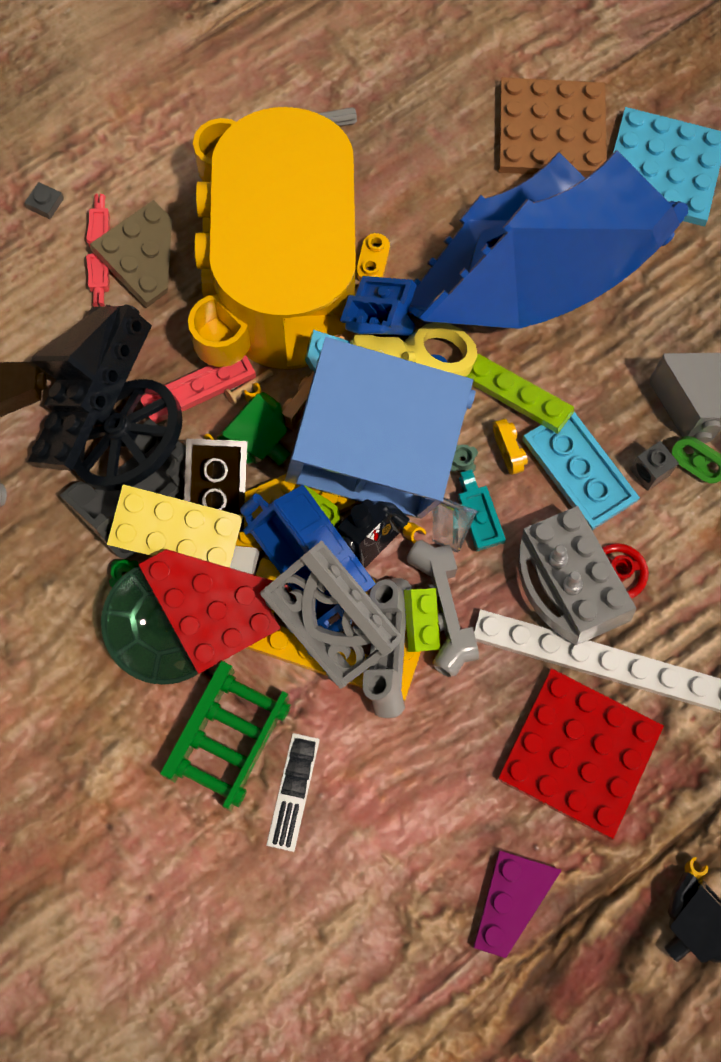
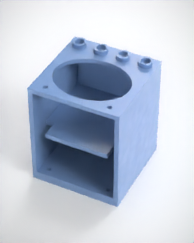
M325 337L285 481L297 485H305L315 490L358 502H363L366 499H369L374 504L378 501L391 502L405 515L422 519L443 502L464 415L467 408L471 409L476 391L471 389L474 379Z

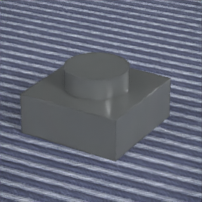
M38 182L24 203L28 210L51 219L64 200L62 192Z

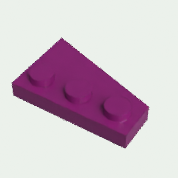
M498 851L473 948L506 958L562 870L507 852Z

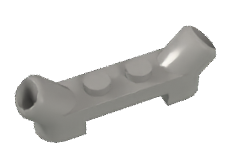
M419 540L414 543L409 551L407 561L409 565L431 578L432 584L428 585V588H436L437 606L439 609V631H444L446 637L444 644L433 660L434 668L447 677L456 676L465 662L479 660V651L473 627L460 629L448 579L455 577L457 572L454 554L450 545L435 548L425 541Z
M403 578L381 580L372 587L370 592L371 600L403 636V640L391 653L369 667V670H365L363 675V691L372 700L375 715L387 719L399 716L405 709L401 691L406 630L404 590H412V586ZM372 643L370 654L377 650Z

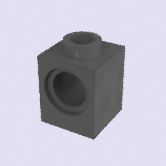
M659 441L638 455L630 470L645 489L649 491L668 478L679 462L665 445Z

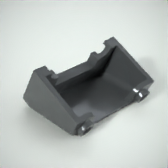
M150 418L144 423L148 425H157ZM138 434L134 441L148 458L157 448L163 437ZM178 441L163 465L147 479L132 487L184 500L186 446ZM133 456L118 469L117 475L126 473L140 464ZM86 482L74 483L60 495L61 498L107 545L121 490L104 491L93 489ZM107 545L120 558H128L136 553Z

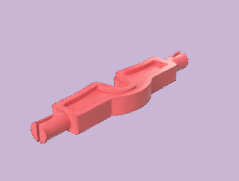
M95 194L94 208L89 209V225L86 237L89 246L93 241L110 230V214L108 209L105 208L106 196L104 194H100V199L98 194ZM94 253L86 256L88 287L90 292L93 293V307H99V305L104 307V292H109L110 270Z

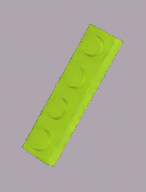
M477 354L478 356L470 374L466 376L474 379L472 384L474 387L558 434L573 415L574 406L486 357Z

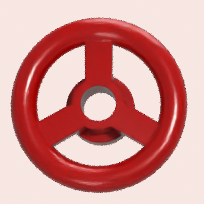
M615 543L602 547L606 555L613 552H621L630 556L619 555L613 560L609 557L608 559L622 583L624 580L629 579L635 571L639 570L640 575L637 584L627 591L631 599L638 596L644 590L649 575L648 566L643 556L636 549L625 544ZM616 567H621L624 570V574L618 573Z

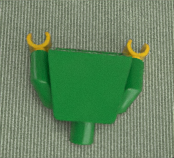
M256 382L252 384L255 393H249L247 390H244L248 403L216 438L218 440L247 441L246 464H256L268 455L276 464L280 465L290 455V452L279 443L280 439L287 432L282 407L277 400L262 392L261 386ZM210 434L204 435L205 439L214 440Z

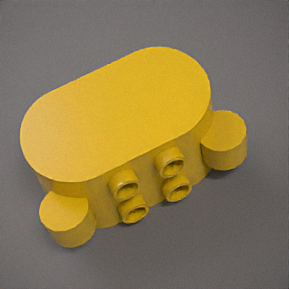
M275 107L251 113L237 122L225 118L209 120L199 127L193 139L197 169L202 179L196 185L197 213L199 218H203V232L195 234V259L197 269H201L203 299L199 300L192 307L188 317L189 331L194 350L202 361L216 367L232 366L241 361L245 355L256 363L272 368L297 369L307 367L305 356L312 331L316 330L332 336H336L338 333L342 334L346 324L340 321L348 296H355L356 253L354 156L352 145L344 131L333 121L318 113L300 108Z

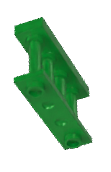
M221 661L160 774L176 783L178 777L183 779L185 776L226 797L223 807L231 812L234 806L239 808L247 793L244 786L278 720L282 722L285 720L291 704L288 703V693L282 691L276 701L236 681V677L233 676L235 673L233 666ZM232 692L271 712L263 729L222 709L219 701L223 693L228 694ZM217 720L257 740L249 756L246 757L206 737L204 729L208 721L213 722ZM202 748L241 768L234 785L231 786L192 766L191 761L188 759L193 749L198 750Z

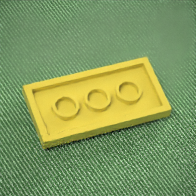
M122 485L107 545L150 556H155L168 549L230 567L243 516Z

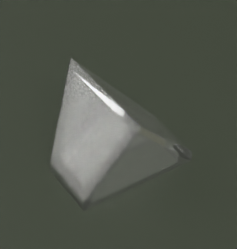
M444 496L443 502L431 511L433 519L432 541L442 546L450 545L452 551L458 553L477 510Z

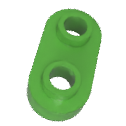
M692 436L682 437L675 443L672 455L679 462L680 466L704 482L717 483L721 481L720 453ZM684 447H692L694 453L687 454L684 451ZM708 463H716L718 465V469H710Z

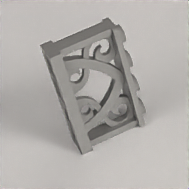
M322 540L260 592L268 607L276 612L285 623L286 628L297 637L306 648L307 653L319 663L328 678L335 682L340 689L381 658L391 653L403 640V636ZM305 564L312 571L307 581L294 574ZM286 583H294L302 587L304 592L299 589L288 592L284 586ZM325 588L332 596L323 594L326 591ZM289 593H292L296 596V601ZM316 599L325 604H339L344 609L342 626L345 633L331 631L318 626L315 612ZM350 619H352L354 623L357 625H354L353 629L350 624ZM372 643L377 650L365 658L361 645ZM350 647H353L356 653V663L350 666L339 652L344 653L347 659L351 654Z

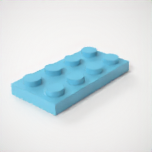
M575 412L558 434L540 425L523 436L522 440L572 508L579 507L592 530L640 499Z

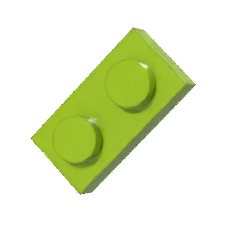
M436 588L404 590L408 652L440 650Z

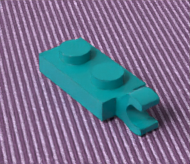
M472 469L461 472L459 482L464 493L458 495V500L476 551L504 544L506 538L487 486L478 488Z

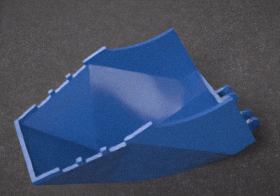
M615 150L599 168L586 178L558 152L542 169L516 187L487 198L480 195L459 220L463 225L454 237L447 236L443 241L447 246L437 260L432 257L427 264L431 268L420 281L418 278L414 280L417 286L408 312L428 322L515 329L542 323L566 314L594 300L619 284L637 270L661 246L668 244L673 239L674 231L680 225L679 223L688 214L687 203L667 201L618 150ZM505 221L506 224L503 228L507 232L492 248L486 244L481 250L485 255L468 271L480 233Z

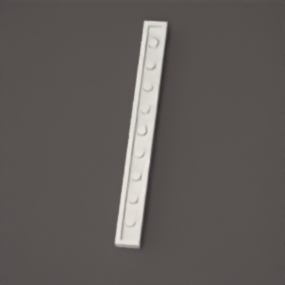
M482 609L479 611L474 629L476 641L479 643L721 713L720 678L589 640L575 645L554 630Z

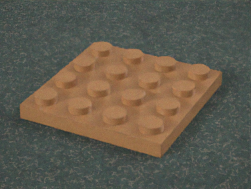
M501 77L499 173L535 174L560 152L584 177H587L607 160L605 82Z

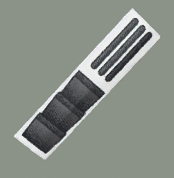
M292 734L266 846L295 851L320 739Z

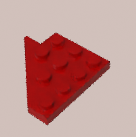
M168 549L138 564L198 674L281 629L271 609L260 594L274 580ZM285 584L284 588L289 590L288 585Z

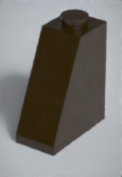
M0 362V417L41 401L42 390H45L47 386L46 374L33 362Z

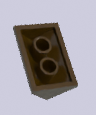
M186 438L184 501L243 516L239 532H243L244 515L241 513L240 508L245 504L247 441Z

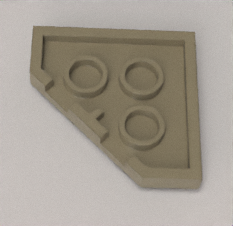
M153 200L90 244V250L146 308L167 293L172 218Z

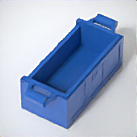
M304 485L274 500L271 504L263 500L261 495L254 494L241 506L240 511L245 516L248 524L243 529V532L246 535L249 533L253 535L280 574L322 540L365 592L376 585ZM261 506L263 511L254 519L251 514ZM305 564L294 574L307 581L312 571ZM288 583L292 590L299 589L304 592V589L299 585ZM325 588L326 591L323 594L332 596ZM316 599L315 612L318 626L321 625L325 629L342 633L344 631L342 626L344 609L339 604H325ZM339 613L341 618L331 625L328 620Z

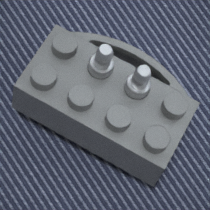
M578 506L523 529L519 552L520 579L532 607L551 629L571 643L578 645L631 622L636 606ZM530 559L545 594L555 605L561 617L555 616L536 593L528 574L527 560Z

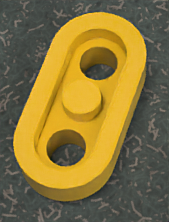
M373 233L364 239L357 264V279L359 282L362 276L384 277L390 252V242L386 236ZM372 244H379L380 246L374 247ZM367 267H373V268H375V269L372 270V271H369V270H367L366 268H367Z
M505 418L494 421V437L508 472L511 475L524 472V465L528 464L524 449H519L517 444V431L512 422L509 423Z

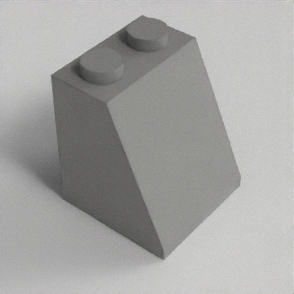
M664 353L650 377L652 388L682 437L692 436L703 443L712 441L721 430V353Z

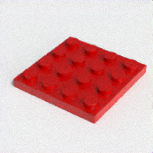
M551 668L497 780L600 835L613 840L664 725Z

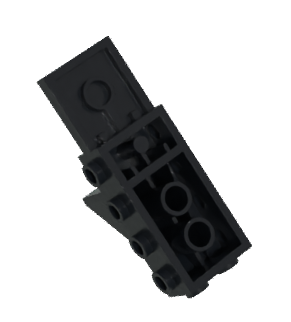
M127 304L124 306L106 305L105 307H92L85 319L32 357L31 361L56 379V381L50 387L48 397L44 403L52 412L45 420L44 429L38 441L33 445L32 453L27 462L37 468L73 471L94 424L104 425L106 419L110 416L152 327L149 322L139 315L138 309Z

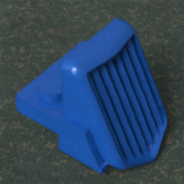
M362 276L356 296H348L340 321L346 323V330L357 334L409 336L413 333L415 324L407 313L417 285L413 280Z

